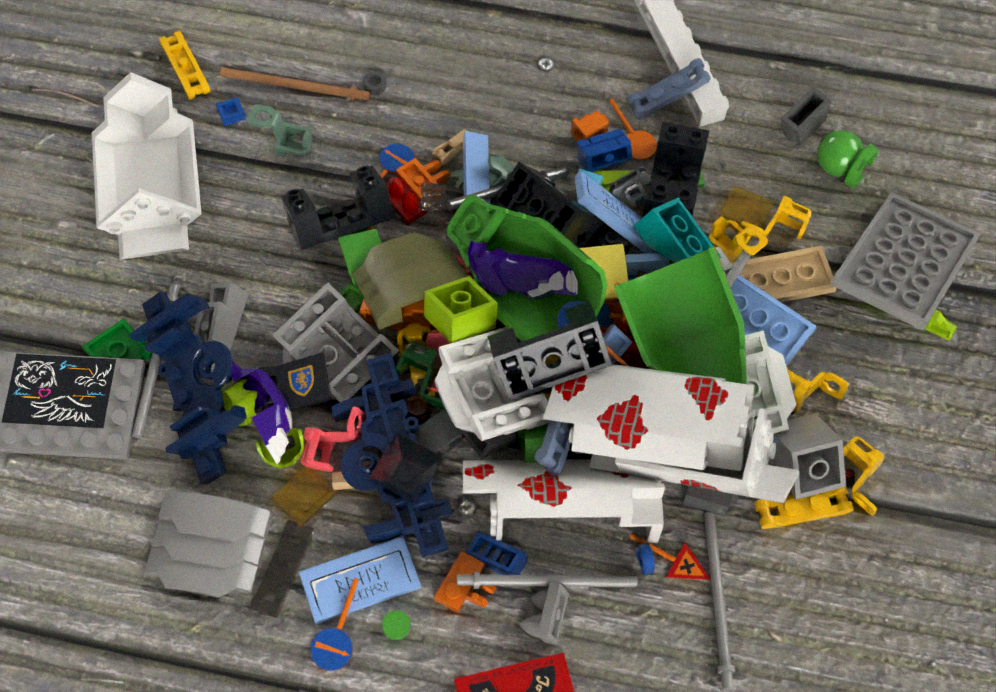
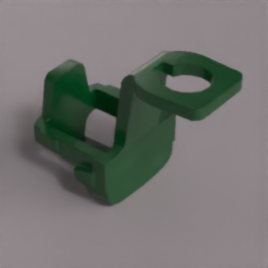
M409 343L401 355L396 371L399 374H403L408 365L425 371L426 374L420 395L427 403L447 411L442 400L429 395L434 376L437 377L442 366L439 351L418 343ZM416 348L418 350L423 351L424 353L418 354L414 352V349Z

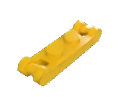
M180 30L173 32V35L167 38L165 36L158 38L160 46L165 52L188 100L196 98L195 96L201 93L204 95L210 93V87ZM198 81V85L191 87L190 84Z
M847 487L797 500L793 495H788L784 503L764 499L754 502L756 511L760 513L761 519L759 523L761 529L844 515L854 510L852 502L848 501L846 496L848 494ZM836 498L838 504L831 506L829 499ZM775 509L777 516H772L770 510Z

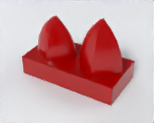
M400 176L391 178L386 183L392 208L407 226L427 214L425 205Z

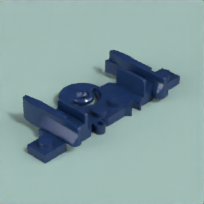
M160 291L142 304L147 322L131 332L129 336L130 339L139 342L147 340L148 345L144 347L145 351L158 354L159 358L165 361V363L159 366L158 372L161 376L167 377V383L174 401L172 410L177 412L183 411L182 418L170 425L172 431H177L179 439L165 448L166 452L180 455V458L184 460L192 456L200 484L208 485L227 473L219 450L228 444L226 433L231 432L247 419L245 408L234 405L230 410L220 413L224 404L220 389L230 378L233 359L230 350L225 344L213 340L203 342L201 336L194 335L189 325L188 319L210 308L206 299L186 294L170 304L167 293ZM215 363L214 370L212 371L211 366ZM203 378L213 380L214 384H206Z
M388 353L368 359L366 363L372 384L361 387L363 396L347 399L332 406L335 423L340 420L349 419L352 407H358L366 414V420L361 424L363 440L352 444L345 451L341 460V472L345 481L351 487L360 491H373L377 489L382 502L391 504L396 519L378 524L362 525L365 534L371 544L415 533L422 558L447 551L449 549L440 518L450 516L453 513L447 499L434 500L431 485L434 481L433 477L416 504L369 480V476L380 458L373 452H364L363 448L373 447L384 454L396 433L417 443L416 436L413 433L418 431L419 423L415 417H410L405 401L406 398L417 395L415 385L412 380L399 381L392 354ZM366 459L372 461L371 466L368 468L362 466L363 461Z

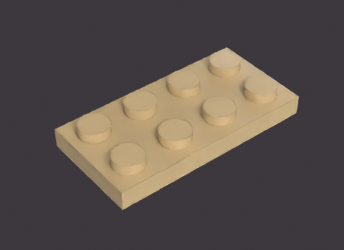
M822 246L749 259L739 274L780 302L833 293L837 289L830 285L833 274Z

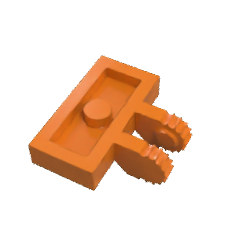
M416 158L396 169V175L400 176L425 206L443 196V189L440 185L446 182L450 173L447 170H443L432 176L441 168L439 160L430 162L423 167Z
M461 551L435 594L434 600L459 613L466 600L485 608L488 601L483 596L471 592L473 586L456 585L457 574H473V572H480L481 574L485 568V563ZM496 586L479 587L491 594L496 590Z

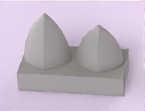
M550 582L548 589L541 590L531 597L533 604L543 611L542 614L530 616L521 621L519 625L526 633L541 638L546 645L557 646L569 593L560 583Z

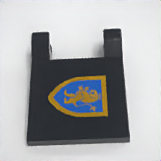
M323 352L277 366L258 368L267 372L272 380L276 379L277 387L286 399L290 412L332 400L325 354ZM269 403L263 405L262 411L268 409L269 407L275 404Z

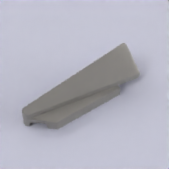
M232 282L211 284L210 302H208L210 308L198 313L194 335L201 336L203 342L212 340L221 342L231 350L248 293ZM215 363L211 366L212 371L214 370ZM203 378L206 384H214L213 380Z

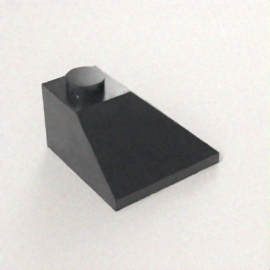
M396 433L370 474L369 480L416 504L442 462L443 457Z

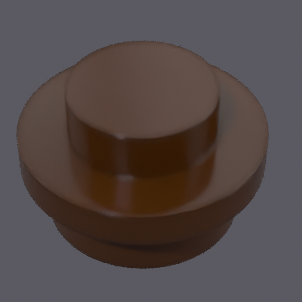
M415 396L407 401L406 404L410 417H415L418 422L428 418L431 407L422 397Z

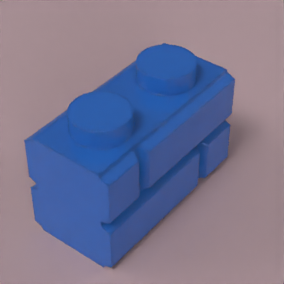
M621 128L576 142L578 161L589 172H595L632 160L631 141Z

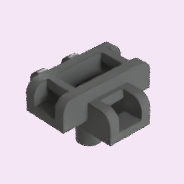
M641 166L611 183L609 189L617 199L620 200L626 196L630 204L635 201L638 205L645 200L643 196L646 195L643 186L651 182L652 179L646 169Z

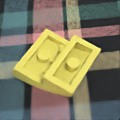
M623 244L579 248L604 270L607 281L605 300L619 299L614 284L628 281Z

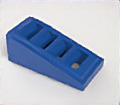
M480 531L477 532L465 552L485 563L487 568L500 575H520L528 561L524 551L498 541L496 538ZM483 543H487L482 554H479L478 551L482 547ZM493 548H496L491 559H489L488 556L492 552ZM503 553H505L506 556L504 557L501 564L498 563Z

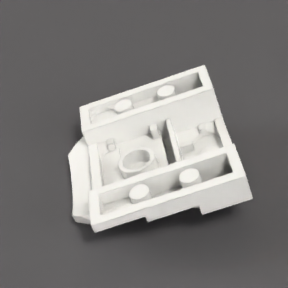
M507 327L440 346L438 349L442 366L435 379V384L442 402L455 427L475 433L481 441L502 434L507 435L522 429H533L548 424L550 421L543 419L548 404L544 393L538 395L532 393L509 401L487 337L507 330Z
M764 331L745 335L747 383L754 385L752 409L755 410L754 424L756 425L759 409L762 408L766 410L767 419L771 420L770 431L774 432V434L789 431L787 418L796 407V401L784 356L767 346Z

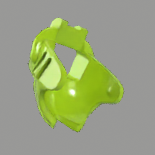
M238 379L234 382L232 380L220 389L224 402L223 406L226 410H230L234 405L245 408L247 419L239 426L253 423L251 417L259 413L254 410L257 391L245 390L243 388L247 379Z
M291 428L286 434L287 436H293L295 446L284 452L278 464H276L262 438L255 441L258 453L267 464L277 469L296 464L304 450V438L301 429Z

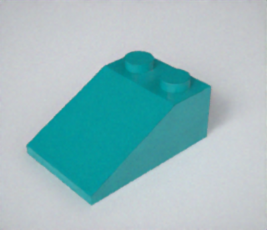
M679 198L652 209L634 225L639 237L645 241L647 246L675 263L714 247Z

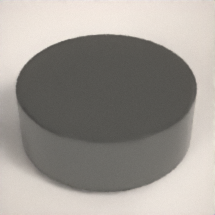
M379 72L368 73L363 79L364 90L369 91L370 95L382 94L387 86L385 76Z

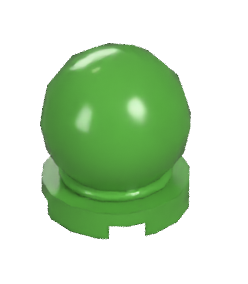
M837 130L823 137L817 147L816 157L819 165L827 174L834 177L845 176L844 185L855 189L865 177L861 173L867 164L869 166L873 165L879 150L873 144L864 147L862 140L855 133Z

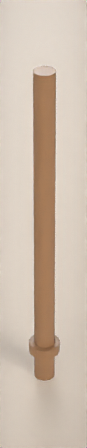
M224 67L220 71V76L348 97L352 101H355V99L369 101L370 99L369 91L357 90V87L353 86L351 88H344Z

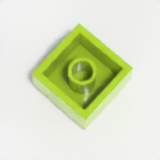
M470 276L425 291L424 317L450 343L471 338L496 328L498 303Z

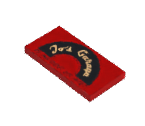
M564 653L454 679L456 692H574Z

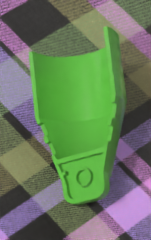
M476 195L466 197L450 220L447 234L457 245L466 267L473 274V280L498 303L497 318L508 329L513 328L519 340L525 341L557 330V315L560 309L569 302L590 301L597 317L605 301L607 290L604 270L548 221L488 204L484 199ZM470 241L486 243L487 251L500 248L510 254L556 259L574 270L578 281V294L562 296L556 293L551 297L536 300L524 299L529 297L523 293L507 290L505 295L495 294L481 284L471 268L467 253Z
M715 246L664 268L614 286L642 360L648 367L653 370L724 378L726 382L748 384L745 324Z

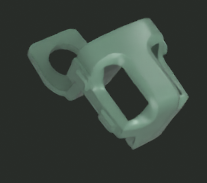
M258 104L253 106L248 117V124L260 128H272L277 140L274 147L277 156L285 157L287 154L304 156L309 154L312 147L311 129L289 124V122L283 123L281 115L272 107ZM259 112H266L272 118L271 120L258 121L255 116ZM295 133L304 135L303 143L293 141Z
M498 154L488 159L489 187L493 188L503 185L514 169V166L507 162L503 155ZM463 169L455 170L446 180L447 197L450 199L455 197L464 185ZM455 178H459L455 188L452 189L453 181Z

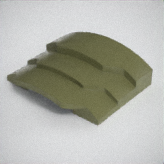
M419 233L400 236L371 248L364 264L352 274L379 330L402 322L401 307L423 300L425 291L468 276L465 269L459 264L456 256L453 255L446 241L432 240Z

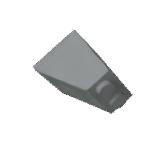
M816 413L788 420L789 431L774 434L773 443H776L774 460L777 466L799 470L800 474L790 490L796 500L846 487L843 439Z

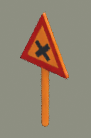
M633 533L629 535L631 539L640 544L647 542ZM647 542L652 551L674 562L666 578L711 580L686 543H684L676 558Z

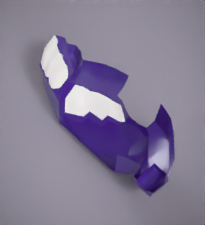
M470 241L467 253L471 268L481 284L495 294L505 295L506 291L510 290L527 295L529 298L524 299L528 300L551 297L556 293L562 296L578 294V281L574 270L556 259L510 254L500 248L487 251L486 243Z
M233 361L231 372L233 382L238 379H247L243 388L245 390L257 391L254 410L268 403L270 397L275 404L251 418L276 464H278L280 457L286 451L285 447L289 443L286 434L291 430L293 424L288 403L267 372L260 369H242Z

